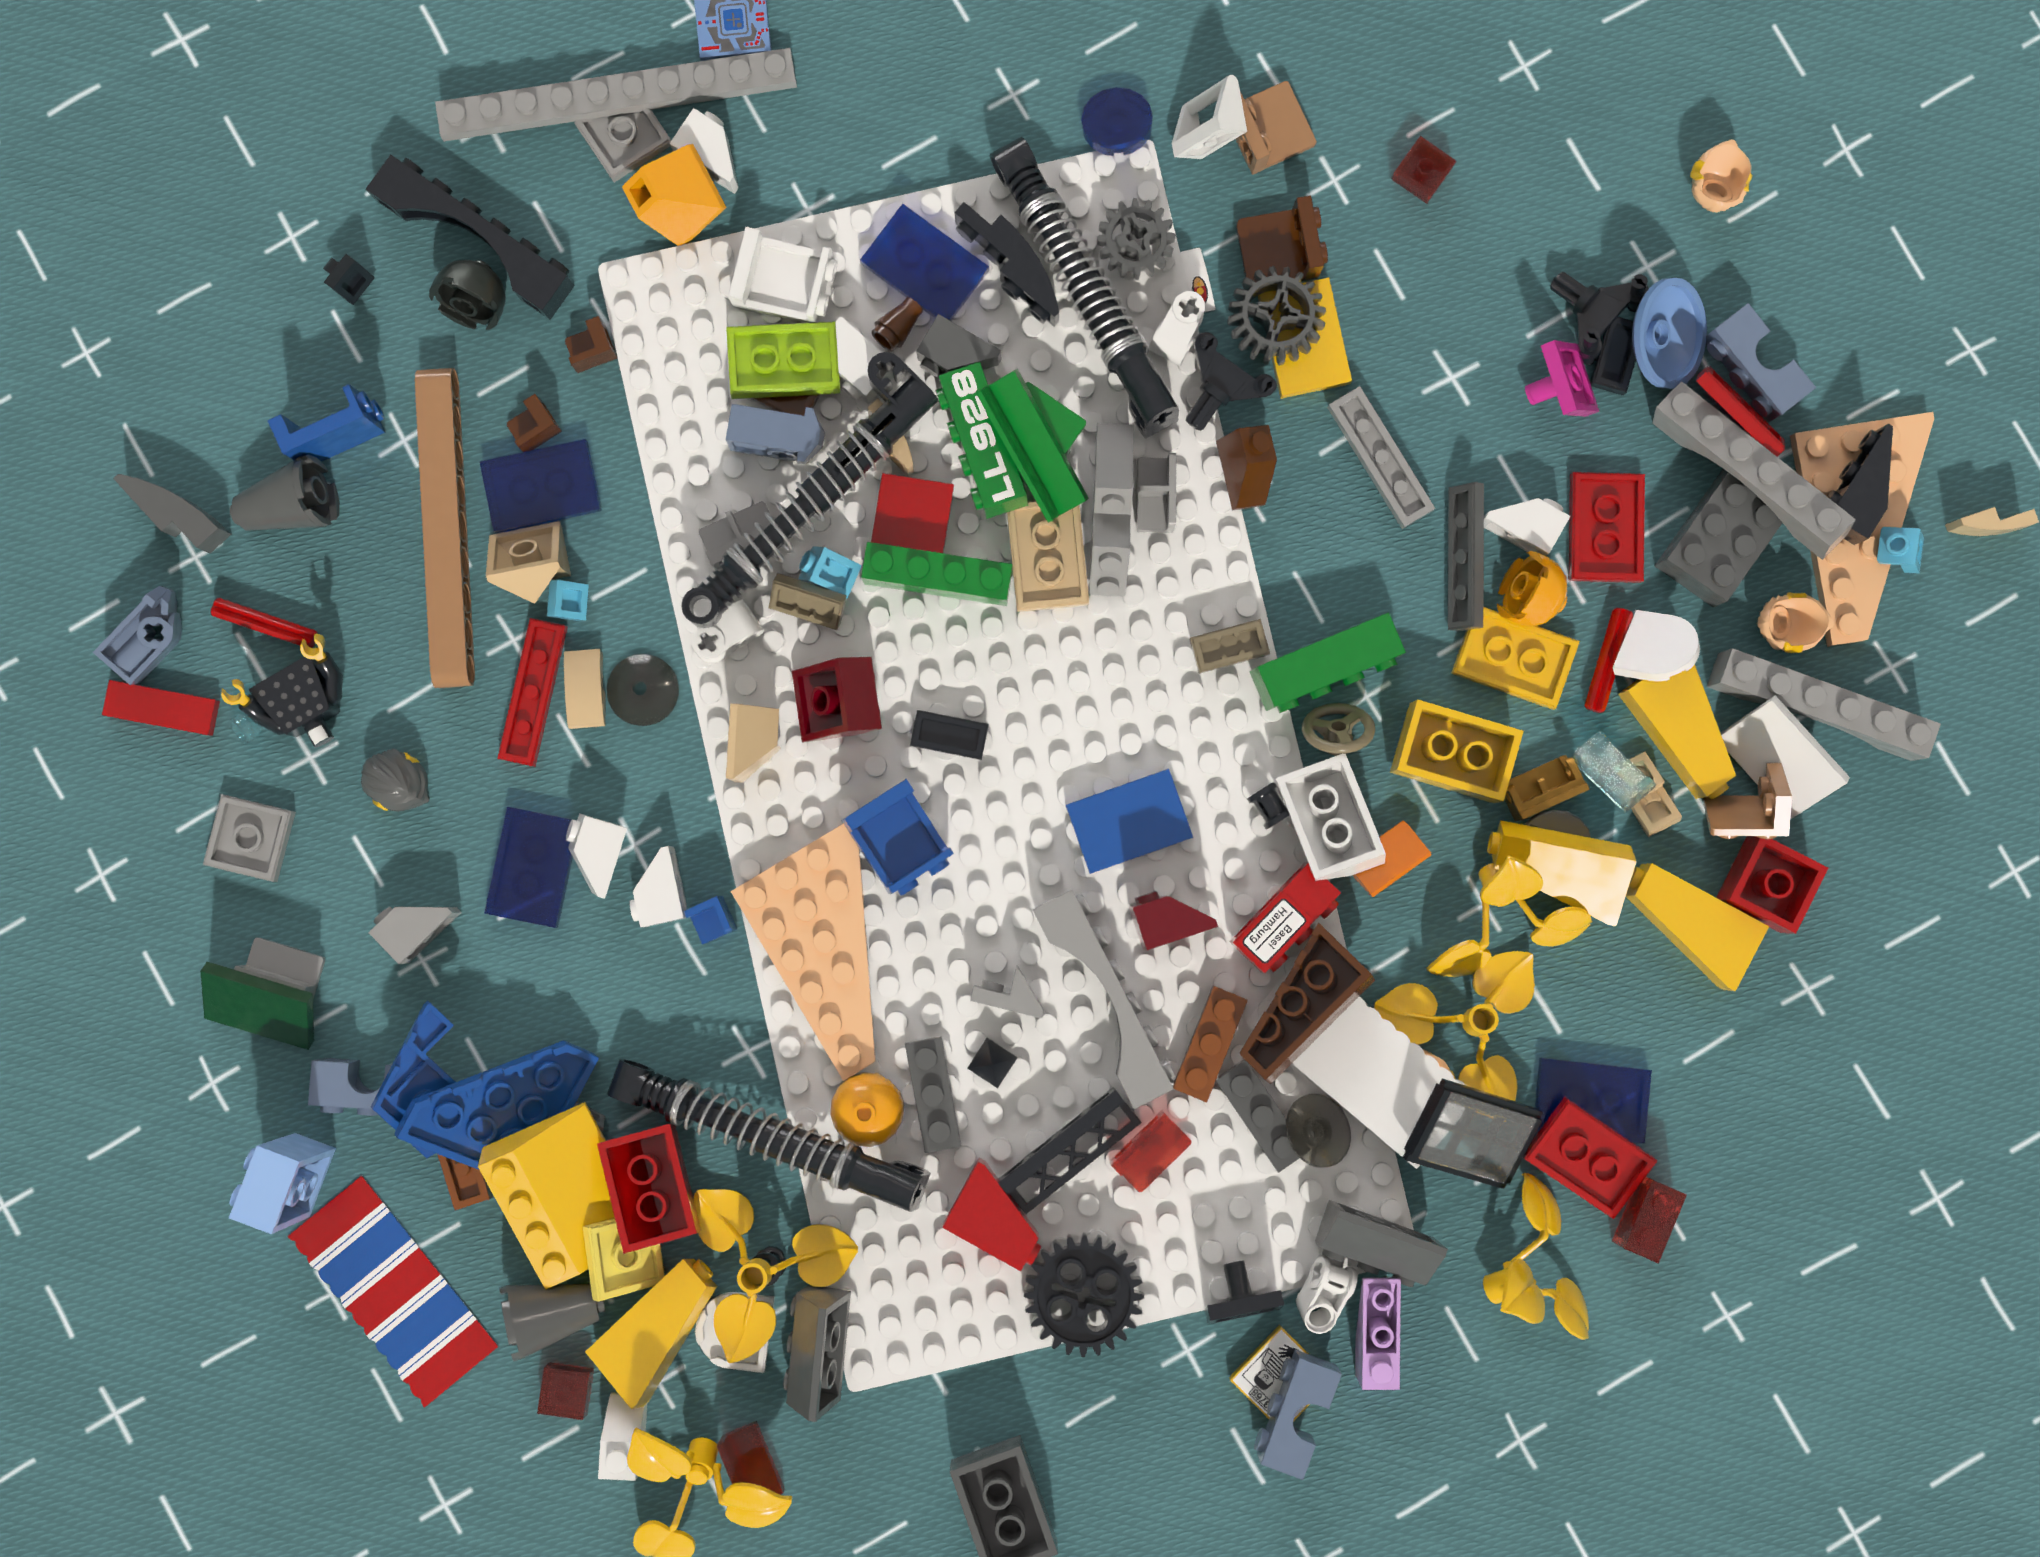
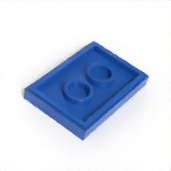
M1169 769L1065 805L1089 874L1194 838Z

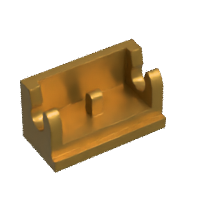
M1563 755L1510 779L1505 801L1514 821L1528 818L1590 789L1587 783H1585L1573 757L1567 758L1566 755Z

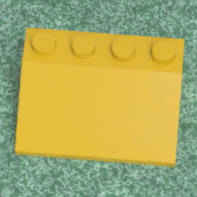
M586 1102L484 1146L478 1163L480 1172L545 1290L580 1275L588 1269L583 1226L615 1218L597 1143L606 1140Z

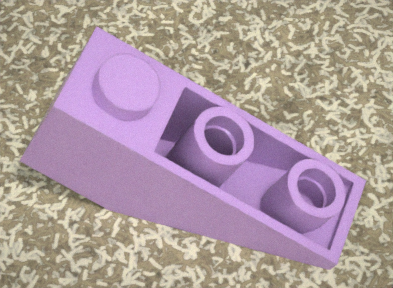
M1362 1278L1355 1340V1375L1362 1390H1400V1278Z

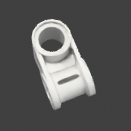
M1184 291L1178 294L1164 321L1162 320L1158 326L1148 350L1181 366L1203 320L1205 302L1202 296L1193 291ZM1191 305L1194 307V313H1190L1188 318L1182 316L1183 309Z
M739 600L728 606V609L722 614L717 624L709 628H699L692 637V647L703 661L717 663L738 648L755 640L764 632V629L745 601ZM708 637L712 641L717 640L715 642L717 649L713 652H710L707 648L704 649V640Z
M1323 1256L1315 1260L1309 1276L1296 1298L1297 1308L1308 1330L1321 1334L1328 1332L1334 1327L1347 1300L1354 1293L1358 1281L1357 1270L1352 1267L1344 1269L1333 1265ZM1321 1307L1317 1311L1312 1312V1310H1314L1315 1308Z

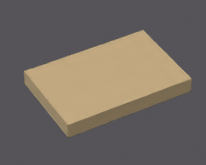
M1036 500L1027 501L1028 506L1007 512L1017 612L1089 605L1080 505L1063 513L1049 523Z

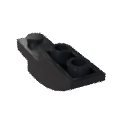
M963 202L954 212L957 232L968 242L972 243L975 240L984 248V255L993 264L999 266L1002 263L1004 265L1000 269V281L1002 282L1001 288L1014 300L1020 297L1030 306L1028 311L1035 319L1043 324L1048 321L1055 327L1059 322V308L1056 296L1043 265L1029 243L1002 215L991 225Z

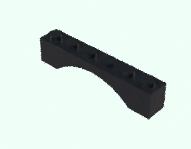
M390 154L367 186L366 191L378 203L405 221L431 220L445 222L461 227L480 237L499 255L508 273L512 290L520 300L551 320L575 286L567 275L569 270L554 258H551L549 262L538 255L540 250L528 240L522 238L518 242L509 236L511 230L499 220L492 218L489 222L480 216L482 210L468 199L463 198L460 202L452 197L451 193L453 191L439 179L434 178L432 182L422 176L424 171L408 158L401 162Z

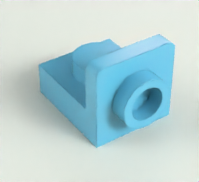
M1883 527L1878 547V563L1901 565L1904 573L1920 574L1924 536L1921 529Z
M813 546L811 551L808 550L801 559L799 580L847 595L846 599H848L862 565L826 547Z

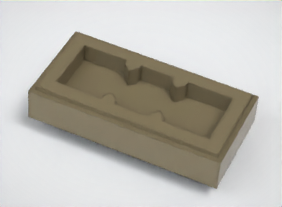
M777 573L773 580L768 608L838 630L847 595Z
M1261 619L1194 636L1189 639L1199 674L1270 655Z

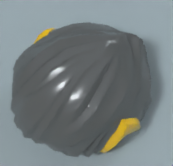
M391 749L373 755L363 764L361 771L362 790L373 799L374 805L384 811H405L419 807L429 801L427 773L419 763L420 761L408 753Z

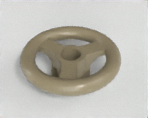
M1330 703L1319 706L1306 715L1302 723V732L1305 739L1313 747L1337 756L1352 753L1367 746L1375 735V723L1366 711L1357 706L1345 703ZM1330 714L1347 715L1342 719H1334L1332 721L1319 719ZM1361 721L1364 725V733L1358 739L1353 740L1352 728ZM1313 730L1318 731L1324 738L1318 737Z

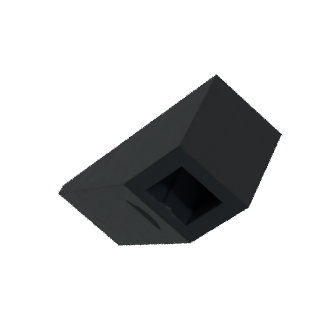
M1890 424L1876 431L1870 430L1864 436L1858 446L1862 450L1856 461L1851 460L1845 466L1839 476L1843 480L1837 491L1833 490L1827 495L1829 499L1856 519L1848 535L1844 538L1853 545L1869 539L1888 509L1893 426Z

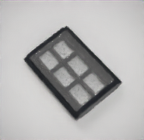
M1442 1078L1439 1084L1436 1083L1404 1147L1405 1153L1403 1158L1415 1164L1504 1189L1506 1184L1510 1185L1542 1122L1540 1118L1543 1111Z

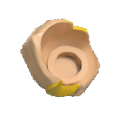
M1730 139L1710 148L1701 155L1692 167L1690 177L1692 178L1691 191L1693 197L1707 211L1713 213L1726 211L1730 207L1743 203L1744 196L1749 192V184L1753 177L1751 174L1752 166L1749 158L1738 147L1735 140Z
M1788 592L1783 596L1772 597L1765 604L1763 610L1760 611L1757 626L1760 629V634L1763 635V638L1767 640L1774 650H1783L1786 653H1802V651L1815 647L1825 633L1834 626V621L1818 600L1808 596L1806 593Z

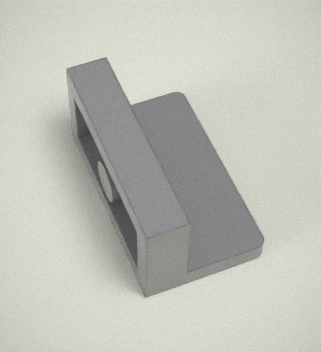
M255 938L246 965L235 966L234 970L313 994L314 999L325 964V957L263 938Z

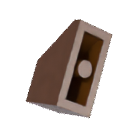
M1269 425L1238 428L1216 441L1232 511L1266 505L1277 462Z

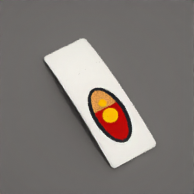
M1195 248L1180 252L1189 291L1197 292L1202 296L1205 302V312L1215 310L1212 290L1201 249Z

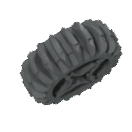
M1274 266L1269 267L1267 277L1261 270H1257L1254 274L1255 281L1245 277L1242 281L1244 289L1236 288L1233 293L1237 301L1230 302L1228 310L1234 314L1228 317L1227 323L1231 326H1238L1231 332L1232 339L1243 337L1244 339L1240 342L1238 348L1241 351L1249 346L1253 348L1250 354L1251 360L1257 358L1258 353L1264 354L1263 363L1265 365L1269 364L1272 356H1276V362L1279 366L1283 365L1286 354L1291 361L1296 362L1299 359V351L1307 355L1311 351L1310 343H1318L1320 335L1316 331L1323 330L1325 327V322L1320 317L1324 316L1326 308L1316 305L1322 300V294H1310L1315 283L1314 281H1309L1303 285L1301 283L1304 276L1302 272H1298L1295 279L1289 277V267H1285L1281 275H1277V270ZM1276 291L1272 301H1259L1258 305L1250 303L1255 297L1264 292ZM1288 294L1298 301L1304 314H1300L1301 310L1295 309L1289 304ZM1278 302H1280L1279 312H1281V319L1277 323L1275 330H1273L1274 320H1272V313L1276 309ZM1248 317L1253 318V322H1257L1264 327L1266 331L1265 338L1253 329ZM1295 327L1303 329L1299 335L1290 340L1277 341L1279 333L1283 330H1294Z

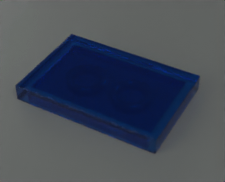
M903 203L860 259L861 265L906 298L914 299L932 317L936 319L937 315L940 314L952 321L989 272L988 265Z
M586 439L480 461L493 531L495 533L602 511L589 445Z
M507 807L484 914L558 928L573 856L568 848L570 841H566V834L571 819Z
M1539 1057L1535 1108L1543 1111V1114L1540 1118L1542 1122L1537 1132H1539L1563 1098L1567 1097L1631 1142L1645 1144L1652 1070Z

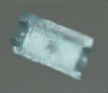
M1602 731L1597 732L1574 751V760L1578 768L1625 813L1656 787L1654 780L1649 776H1645L1609 741Z

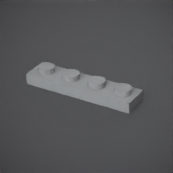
M1357 387L1328 405L1329 412L1400 527L1404 529L1435 509L1434 505L1361 387Z

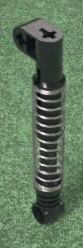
M890 352L878 353L872 357L868 364L867 371L870 385L885 402L868 419H861L858 423H855L853 425L854 433L852 434L850 431H847L850 437L843 444L837 441L839 448L833 454L827 451L829 458L822 464L817 462L818 468L812 474L806 472L808 478L802 484L796 482L798 488L795 492L799 495L797 498L786 492L785 495L792 502L787 508L779 502H775V506L781 512L777 518L765 512L766 518L771 523L766 529L758 522L754 523V526L761 533L756 539L750 534L744 533L745 538L750 544L744 549L738 543H734L736 550L729 548L722 555V563L719 565L722 569L720 571L715 569L713 571L715 576L712 578L709 575L706 578L709 581L706 585L702 582L697 588H692L685 594L681 604L682 612L692 624L700 628H709L717 624L722 614L728 609L725 604L728 601L733 604L735 602L733 597L736 595L739 598L742 595L739 592L741 589L746 591L748 588H756L760 582H763V578L760 575V567L768 572H773V567L768 559L773 557L775 560L783 562V556L778 549L783 547L787 551L793 552V545L789 541L791 537L804 542V537L799 529L804 527L806 530L814 532L815 528L810 518L814 517L824 522L825 517L823 514L827 510L835 511L834 503L837 500L845 501L844 494L848 490L855 491V483L858 480L865 481V473L868 470L876 471L875 463L878 460L886 461V458H889V455L893 453V445L939 401L934 392L898 356ZM882 369L886 372L892 370L897 384L905 376L908 378L892 396L888 394L893 389L891 380L887 377L881 380L880 370ZM700 599H709L712 605L709 614L704 617L695 616L693 611L695 603Z
M619 1059L607 1092L608 1096L621 1102L635 1106L643 1105L647 1109L651 1108L652 1111L664 1115L665 1120L675 1126L684 1122V1128L688 1130L695 1121L699 1123L697 1127L698 1135H701L707 1127L712 1128L710 1133L711 1140H714L720 1132L725 1133L724 1145L729 1144L733 1137L738 1138L736 1146L738 1151L743 1148L746 1142L751 1143V1156L759 1152L763 1154L764 1161L769 1157L776 1159L777 1166L784 1162L790 1165V1171H793L796 1167L802 1169L804 1177L810 1172L816 1175L817 1182L823 1177L830 1180V1187L844 1191L851 1188L909 1212L919 1208L931 1172L924 1168L904 1161L888 1163L864 1154L862 1148L856 1146V1144L850 1142L845 1146L843 1139L833 1142L831 1135L828 1133L820 1137L817 1129L813 1128L807 1131L802 1123L793 1126L789 1118L780 1121L776 1113L766 1117L765 1109L762 1107L753 1112L752 1104L749 1102L740 1107L739 1099L736 1097L727 1102L726 1094L723 1092L714 1096L713 1089L710 1087L701 1090L700 1084L685 1078L679 1081L672 1080L667 1076L664 1077L662 1074H655L652 1068L631 1060ZM706 1091H710L711 1099L703 1097L702 1095ZM719 1096H723L724 1104L718 1103L715 1100ZM732 1101L737 1102V1110L728 1105ZM746 1106L750 1107V1115L741 1110ZM759 1111L763 1112V1120L754 1116Z

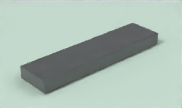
M1472 482L1449 487L1448 630L1450 631L1483 628L1484 483Z

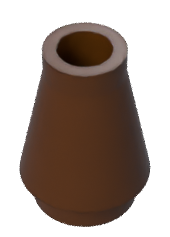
M907 297L900 305L875 321V328L871 332L872 336L888 351L892 352L896 347L901 348L918 317L923 313V309L914 299Z

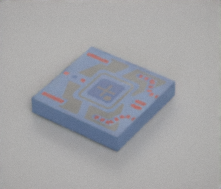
M694 0L701 61L772 51L767 0Z

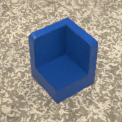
M716 896L684 911L686 918H691L702 944L737 930L723 896Z

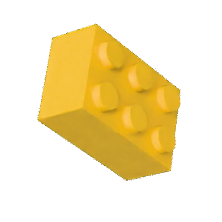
M1417 699L1409 703L1390 773L1487 802H1504L1524 731Z

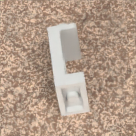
M745 227L728 297L733 307L800 323H816L819 316L824 317L826 314L829 295L825 294L827 282L834 281L837 271V260L833 259L830 247L823 246L822 251L762 237L760 230Z

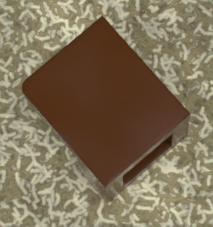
M599 316L585 321L588 330L565 339L571 356L568 359L577 373L618 358L606 325Z
M536 394L523 401L527 410L507 422L508 429L516 439L514 442L525 454H528L562 432L543 401Z

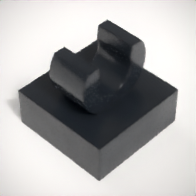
M347 254L344 255L340 262L331 257L323 268L330 274L324 283L352 305L356 303L375 278Z

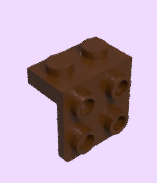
M1311 195L1296 198L1292 210L1245 217L1238 220L1236 230L1245 277L1255 281L1254 274L1257 270H1261L1267 277L1269 267L1274 266L1277 270V275H1281L1284 268L1289 267V277L1295 279L1296 274L1302 272L1304 274L1302 281L1318 279L1324 264L1328 262V253L1325 242L1319 241L1317 229L1321 228V215L1319 207H1313Z

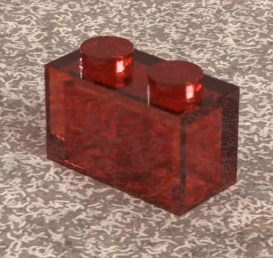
M1645 1177L1629 1198L1612 1242L1659 1264L1687 1194Z

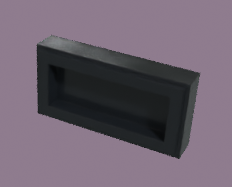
M1618 317L1604 332L1602 350L1600 355L1597 356L1590 380L1592 387L1620 395L1627 393L1636 362L1632 345V320Z
M917 710L910 746L982 760L989 724Z

